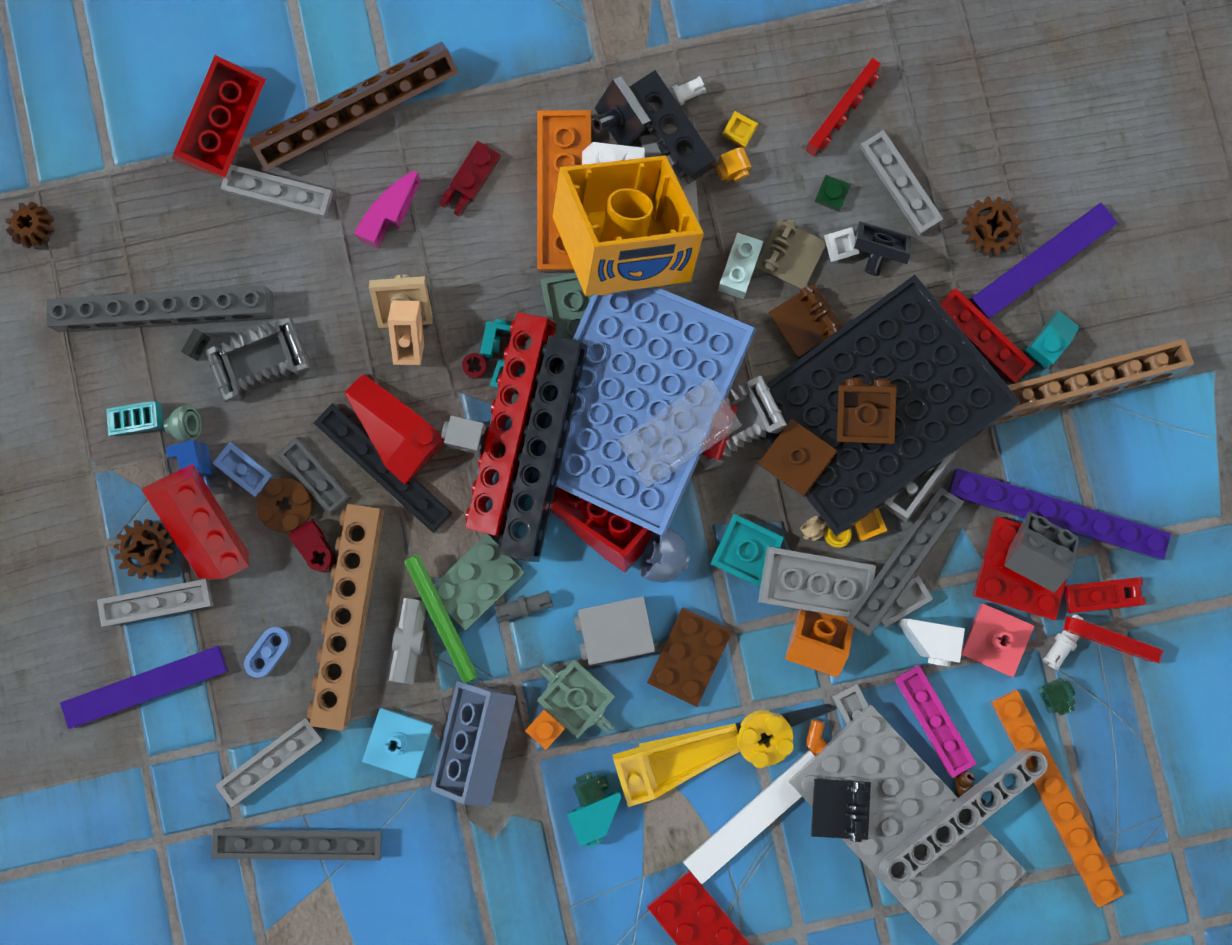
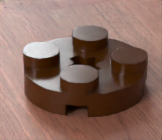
M291 478L273 479L267 483L258 495L256 502L257 517L267 528L280 533H289L309 521L313 512V501L310 493L299 481ZM289 498L288 503L292 505L291 509H286L284 513H281L278 506L279 501Z

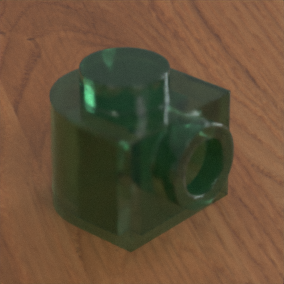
M1058 678L1039 687L1040 697L1048 713L1058 712L1060 716L1075 710L1073 706L1076 704L1073 698L1075 691L1069 681Z
M591 771L576 777L577 783L572 785L580 807L605 798L608 795L606 790L610 788L604 773L592 776Z

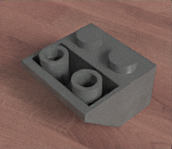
M1029 511L1008 549L1004 566L1055 593L1073 571L1079 537L1075 536L1071 531L1062 529L1049 522L1045 517L1038 516Z

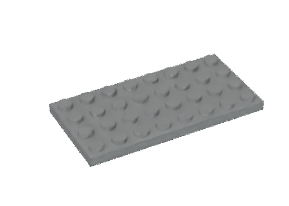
M870 704L788 781L811 807L813 803L814 778L871 782L868 840H862V842H853L850 839L842 840L939 945H952L1026 872L981 823L908 882L896 884L883 874L881 862L885 855L958 798ZM967 808L959 813V821L964 822L969 817ZM945 826L937 830V840H941L946 836L947 829ZM919 844L914 848V857L922 856L925 850L923 844ZM896 862L892 865V875H897L901 872V862Z

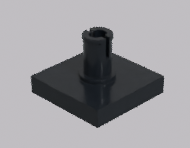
M619 76L611 81L595 106L598 116L592 119L591 124L594 131L598 134L609 130L618 145L633 146L651 120L623 77Z
M859 221L855 234L854 249L870 253L865 272L873 276H879L886 258L908 264L911 255V236Z

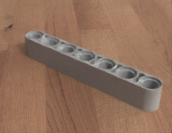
M1021 749L885 855L881 862L883 874L896 884H904L911 880L1040 778L1048 767L1046 757L1042 753L1030 749ZM1030 756H1033L1035 765L1032 769L1028 770L1026 761ZM1011 773L1013 782L1009 787H1005L1004 777ZM990 791L991 800L983 805L981 802L982 794ZM967 808L969 817L966 821L960 822L959 813ZM945 826L947 829L946 836L941 840H937V830ZM919 844H923L925 850L922 856L914 857V848ZM896 862H901V872L897 875H892V865Z

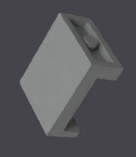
M644 596L579 609V616H574L577 633L582 632L584 643L579 644L582 659H588L589 665L655 651Z

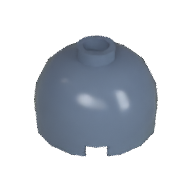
M669 528L664 536L653 532L648 542L650 546L647 554L643 552L641 555L640 576L654 582H670L688 567L690 556L687 555L685 541L677 532Z

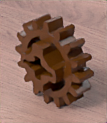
M987 196L983 203L977 200L973 204L974 208L969 207L965 212L969 217H964L961 222L967 225L961 233L969 235L965 243L970 244L973 242L975 246L972 251L974 252L979 248L983 249V256H986L990 251H992L994 257L1000 254V250L1004 253L1008 252L1011 249L1010 245L1014 246L1018 242L1015 236H1019L1023 231L1017 228L1023 222L1022 219L1015 218L1019 211L1018 208L1011 211L1009 209L1011 202L1008 201L1005 204H1001V197L999 196L994 202H992L990 196ZM989 210V213L986 216H977L979 213ZM991 220L993 223L992 226L995 229L993 233L991 230V225L988 224ZM1006 236L1005 240L994 243L997 237L1003 238Z
M145 519L144 523L135 520L134 528L125 525L126 534H117L121 543L115 544L113 548L119 549L120 553L115 555L114 559L123 561L119 566L120 569L125 570L129 568L128 576H135L137 574L138 579H145L147 575L149 578H156V571L165 573L167 571L164 565H172L174 563L169 556L170 554L177 553L176 550L170 548V545L174 544L175 541L168 539L170 533L167 529L161 531L162 523L156 522L153 525V521ZM147 531L153 532L159 539H152ZM146 545L152 546L145 551V554L137 553L142 551V549H144ZM131 559L139 560L140 565H143V568L134 564Z

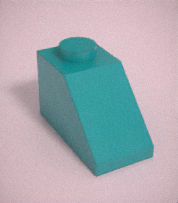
M1057 310L1023 353L1043 369H1046L1054 364L1068 347L1080 327Z
M620 789L568 811L567 816L580 847L587 844V847L591 848L603 842L602 837L607 835L622 797Z

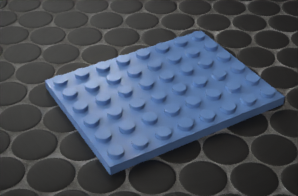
M658 287L613 292L609 295H592L573 338L575 341L588 345L556 487L664 536L757 329ZM564 361L559 369L558 374L564 370ZM557 388L552 389L549 394L551 401L558 397ZM547 415L543 420L545 429L552 423L551 415ZM541 442L537 447L539 456L543 455L546 450L544 442ZM535 469L531 474L537 478L540 477L538 469Z

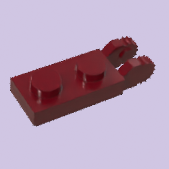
M477 140L449 184V188L441 198L440 206L447 208L456 193H459L463 197L455 206L454 214L460 217L469 203L473 202L499 162L501 155Z

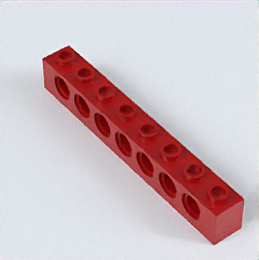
M517 312L516 318L511 323V339L509 346L506 347L504 352L505 364L497 382L499 389L497 397L491 406L492 418L490 426L485 431L486 443L484 452L480 455L478 461L479 473L477 480L474 481L472 486L473 498L471 506L467 509L465 521L467 522L465 528L495 536H500L505 531L507 522L505 520V511L507 506L511 504L513 496L511 485L513 479L517 477L519 469L517 458L519 452L524 447L525 439L523 438V432L526 424L530 421V401L536 394L538 386L536 385V375L543 364L542 348L544 343L548 341L549 335L554 336L557 323L546 317ZM531 338L532 344L525 350V342ZM522 365H525V372L519 377L518 370ZM518 391L519 398L517 402L513 404L512 396L515 392ZM511 418L512 426L506 431V422ZM505 445V455L500 458L499 450ZM498 472L499 481L494 485L493 476ZM492 499L493 507L488 512L486 504L488 500Z

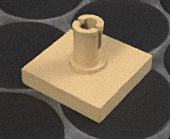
M403 274V278L397 275L394 279L369 280V291L378 328H388V316L392 300L420 301L422 325L433 324L425 276L409 277Z

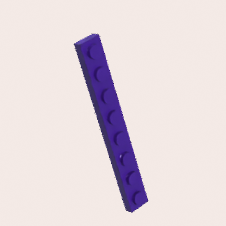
M958 468L954 471L949 488V493L961 500L1025 519L1030 511L1038 516L1045 517L1049 522L1062 529H1067L1073 534L1158 560H1164L1171 537L1169 532Z

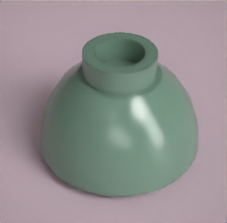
M191 405L180 406L170 414L169 418L165 419L164 429L167 434H172L179 441H196L202 429L200 415Z

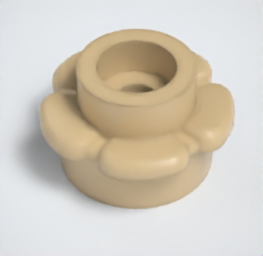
M818 516L810 518L800 528L804 534L803 538L805 540L811 538L812 541L819 539L826 532L824 529L826 523L821 521Z

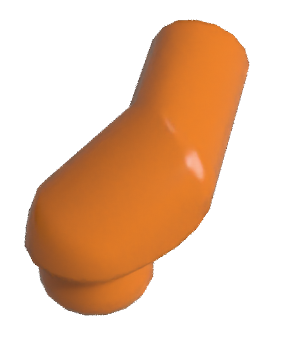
M817 719L811 720L806 739V745L814 756L827 745L822 737L825 722Z

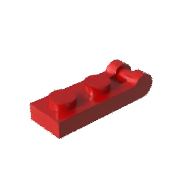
M1135 577L1065 585L1067 612L1077 613L1146 605V598L1142 596L1141 585H1144L1143 578ZM1124 587H1129L1131 598H1125Z

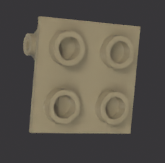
M778 219L755 267L799 289H803L809 281L826 246V242L797 228V223L793 220L787 219L784 222Z

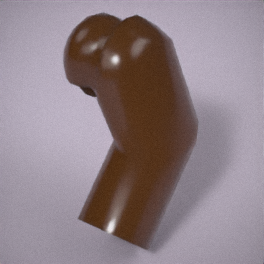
M966 770L956 776L955 785L958 798L973 787L975 776L971 771ZM981 798L982 804L985 805L986 801Z

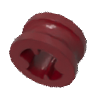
M471 353L463 359L462 369L469 378L479 379L487 372V362L482 355ZM475 359L480 360L481 370L479 372L474 370V373L469 372L471 369L468 365L471 360L475 362Z

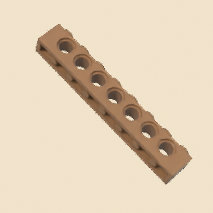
M1181 339L1008 385L1010 390L1020 400V404L992 425L1185 374L1194 365V361L1186 340Z
M347 504L346 510L343 509L341 512L340 526H343L342 537L337 538L335 552L339 553L337 564H333L331 570V580L334 581L333 590L328 592L326 599V608H329L328 619H324L321 634L325 636L323 647L320 646L317 653V663H320L319 673L314 675L312 682V691H315L314 702H310L307 711V718L311 719L310 726L339 731L347 730L349 727L384 517V510L379 508ZM361 526L365 530V536L361 541L356 542L353 539V531ZM356 553L360 557V564L357 568L352 569L348 565V559L352 554ZM348 581H352L356 586L355 593L350 597L343 590L345 583ZM344 608L348 609L351 613V619L347 624H343L339 620V613ZM338 636H342L346 640V648L342 652L338 651L334 646V641ZM334 663L338 664L342 670V674L338 679H334L330 675V667ZM329 691L333 692L337 697V703L334 707L327 705L325 702V696Z

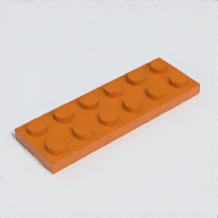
M591 110L537 111L538 272H575L552 216L560 167L582 165V151L591 144Z

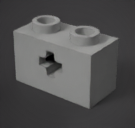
M450 416L449 422L445 421L441 437L445 438L444 443L450 449L480 456L484 452L486 443L485 431L487 427L481 422Z

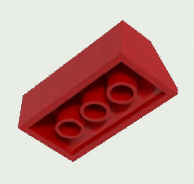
M214 55L171 159L197 171L225 178L266 79Z
M194 464L142 488L143 494L199 579H225L249 567L248 550Z

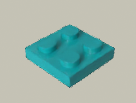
M733 514L710 564L760 588L767 547L780 548L784 537Z

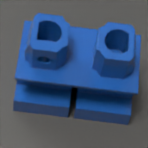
M190 440L165 447L168 458L178 461L179 470L194 464L211 491L208 477L214 476V471L206 443Z

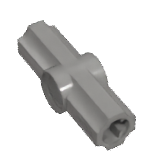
M403 599L399 626L396 627L393 636L392 650L394 655L389 681L414 684L418 657L422 653L425 640L423 628L427 608L422 600Z

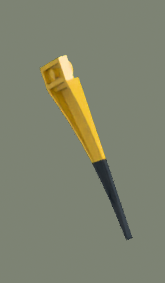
M824 704L780 715L793 727L830 711L832 707L830 704ZM741 722L640 743L637 748L613 754L614 764L628 807L654 800L704 770L739 753L740 750L736 743V736L741 728ZM762 733L761 740L758 743L771 737L772 734L768 736L766 733Z

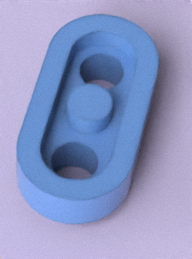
M271 627L261 635L244 660V668L250 676L260 678L272 672L290 647L291 637L288 631L281 627ZM275 636H279L281 638V644L279 646H276L273 643V639ZM259 658H262L265 662L262 669L257 666Z

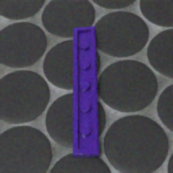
M1100 202L970 299L971 302L984 316L990 319L1117 225L1118 222L1103 203Z
M215 646L60 702L68 729L229 671L221 647Z

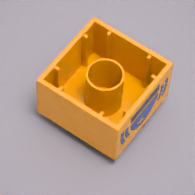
M666 155L560 167L552 217L585 296L609 295L613 292L649 287L661 288L665 285L691 282L704 233Z

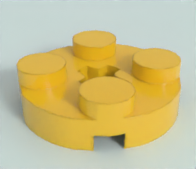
M758 710L746 716L741 722V728L736 736V743L742 756L755 767L763 768L775 765L793 751V731L787 720L779 713L769 712V710ZM762 733H766L768 736L772 734L768 743H758L761 740Z

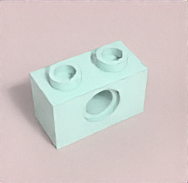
M737 233L718 291L744 299L763 241Z

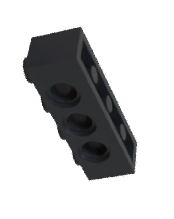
M656 70L629 87L651 120L645 128L649 135L655 134L659 140L657 146L663 156L666 155V157L669 156L674 163L672 169L680 180L684 178L690 184L716 166L715 157ZM653 102H658L662 105L658 111H651L647 107ZM668 124L677 127V130L671 134L665 133L662 129ZM687 146L692 152L688 156H681L677 153L678 149Z

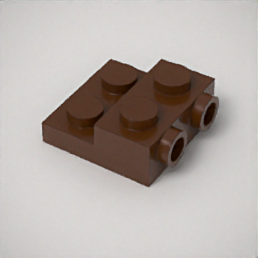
M845 378V383H840L838 390L837 442L894 444L897 384H891V379L885 378L874 379V384H863L862 378Z

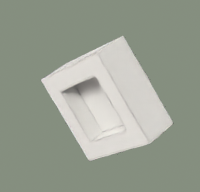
M852 227L824 235L831 262L859 254V250L854 249L855 235Z

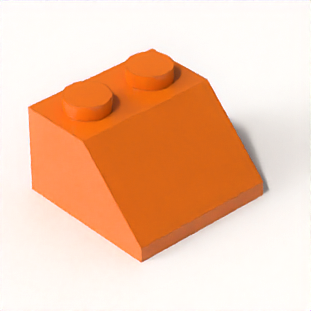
M799 609L789 639L785 660L838 678L849 657L854 627L846 622L847 617Z

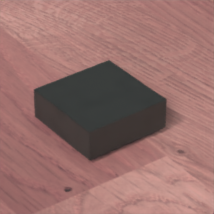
M194 328L181 352L196 361L199 360L210 341V337Z

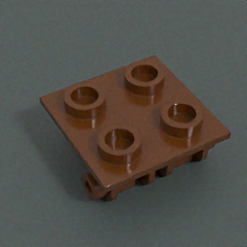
M815 283L800 290V293L769 312L798 358L843 328Z

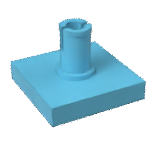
M381 707L362 762L416 779L434 724Z

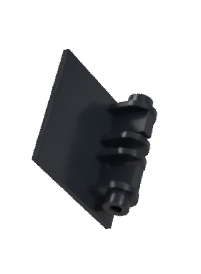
M814 778L811 837L850 839L853 842L868 840L871 782Z

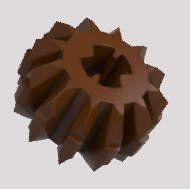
M29 202L28 205L19 203L18 211L10 209L13 216L12 218L5 219L6 223L11 225L6 231L7 234L12 236L14 243L22 244L23 247L30 249L32 245L41 248V240L50 241L47 234L48 232H55L54 228L50 226L55 220L48 214V210L45 207H38V204L35 202Z

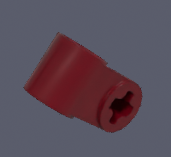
M313 519L288 534L291 542L311 569L327 573L332 570L333 564L337 563L335 553L326 541L322 530ZM320 554L326 556L323 559L325 563L323 565L317 563L320 560L318 556Z

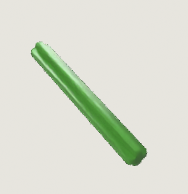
M414 555L406 559L405 565L462 682L468 683L477 677V672L420 556Z

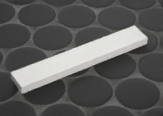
M810 750L683 861L701 884L708 880L802 797L788 781L814 757Z

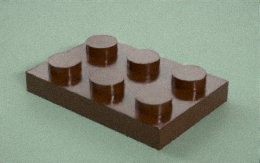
M682 608L647 684L698 707L733 631Z

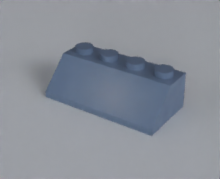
M456 682L431 791L464 805L490 807L516 696L469 683Z

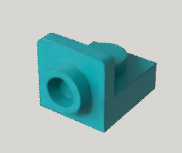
M494 319V322H486L480 351L484 358L494 359L495 352H500L502 337L498 335L500 333L511 336L510 321Z

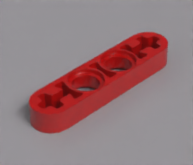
M1066 617L1063 630L1148 662L1160 664L1164 653L1162 649L1074 617Z

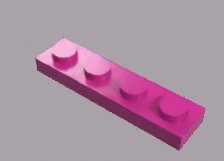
M916 665L893 678L949 776L953 778L976 765L977 763L920 665Z

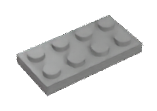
M767 547L758 602L848 617L874 581L876 566Z

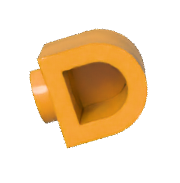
M740 147L720 155L716 169L722 181L728 182L734 179L735 182H738L750 175L749 171L752 169V165L744 148Z

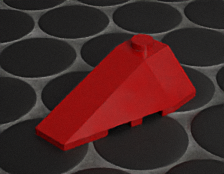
M362 374L344 392L356 416L365 428L371 443L380 455L384 466L404 485L443 448L444 438L441 437L438 431L365 374Z
M556 487L551 513L599 555L626 573L643 554L653 531Z

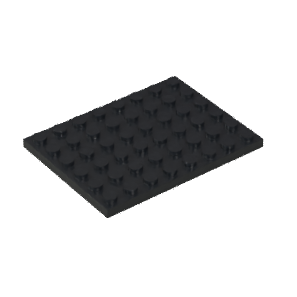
M915 274L766 384L770 388V393L778 409L781 410L786 424L793 419L838 452L805 495L836 538L1020 404V400ZM845 378H862L863 384H874V379L885 378L891 379V384H897L894 444L837 442L839 384L845 383ZM767 431L766 438L761 436L760 438L769 449L781 432L774 434Z

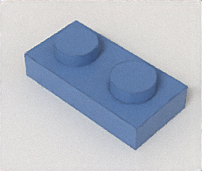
M231 442L227 444L213 462L216 467L256 498H258L259 493L267 483L274 478V475Z

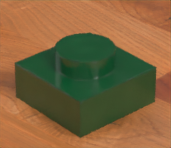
M825 175L814 202L840 212L850 184Z

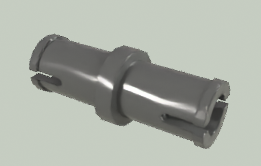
M549 590L529 597L522 595L518 597V600L496 605L495 611L497 617H499V622L502 623L503 621L520 616L524 618L530 617V613L553 608Z

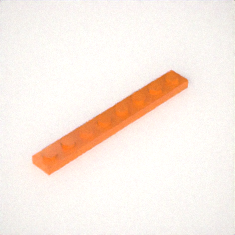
M1014 689L990 701L1015 751L1030 749L1040 752L1046 757L1048 763L1046 772L1032 784L1095 906L1101 907L1123 896L1124 894L1018 690ZM1030 756L1026 761L1028 770L1032 769L1035 765L1033 756Z

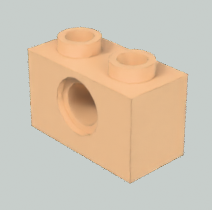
M392 300L388 316V328L393 365H421L424 336L420 301Z

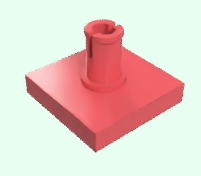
M981 603L963 644L961 655L1007 676L1014 677L1034 625Z

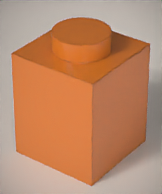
M544 709L525 732L546 750L566 727Z

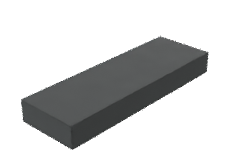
M296 436L276 454L329 515L332 516L352 498L299 437Z

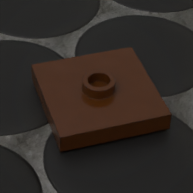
M791 419L758 464L805 497L838 452Z

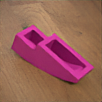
M411 171L400 178L372 204L354 233L359 241L379 249L389 225L400 228L421 183L417 172Z

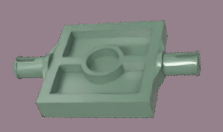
M576 659L558 673L547 665L546 662L537 670L549 681L546 691L537 699V702L575 737L579 738L587 728L594 724L601 728L606 735L611 732L606 726L611 730L614 729L615 725L608 721L603 714L606 707L616 696Z

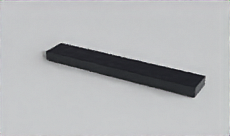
M333 403L314 422L320 430L431 532L435 533L453 514L414 477L404 485L384 466L368 435Z

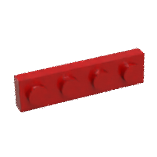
M872 57L808 142L806 152L814 157L819 150L824 152L833 140L830 135L835 129L838 131L842 129L849 118L846 116L851 108L857 109L865 97L862 95L866 87L872 89L881 75L877 73L881 66L880 62Z
M956 287L939 303L981 355L1011 384H1015L1034 365Z

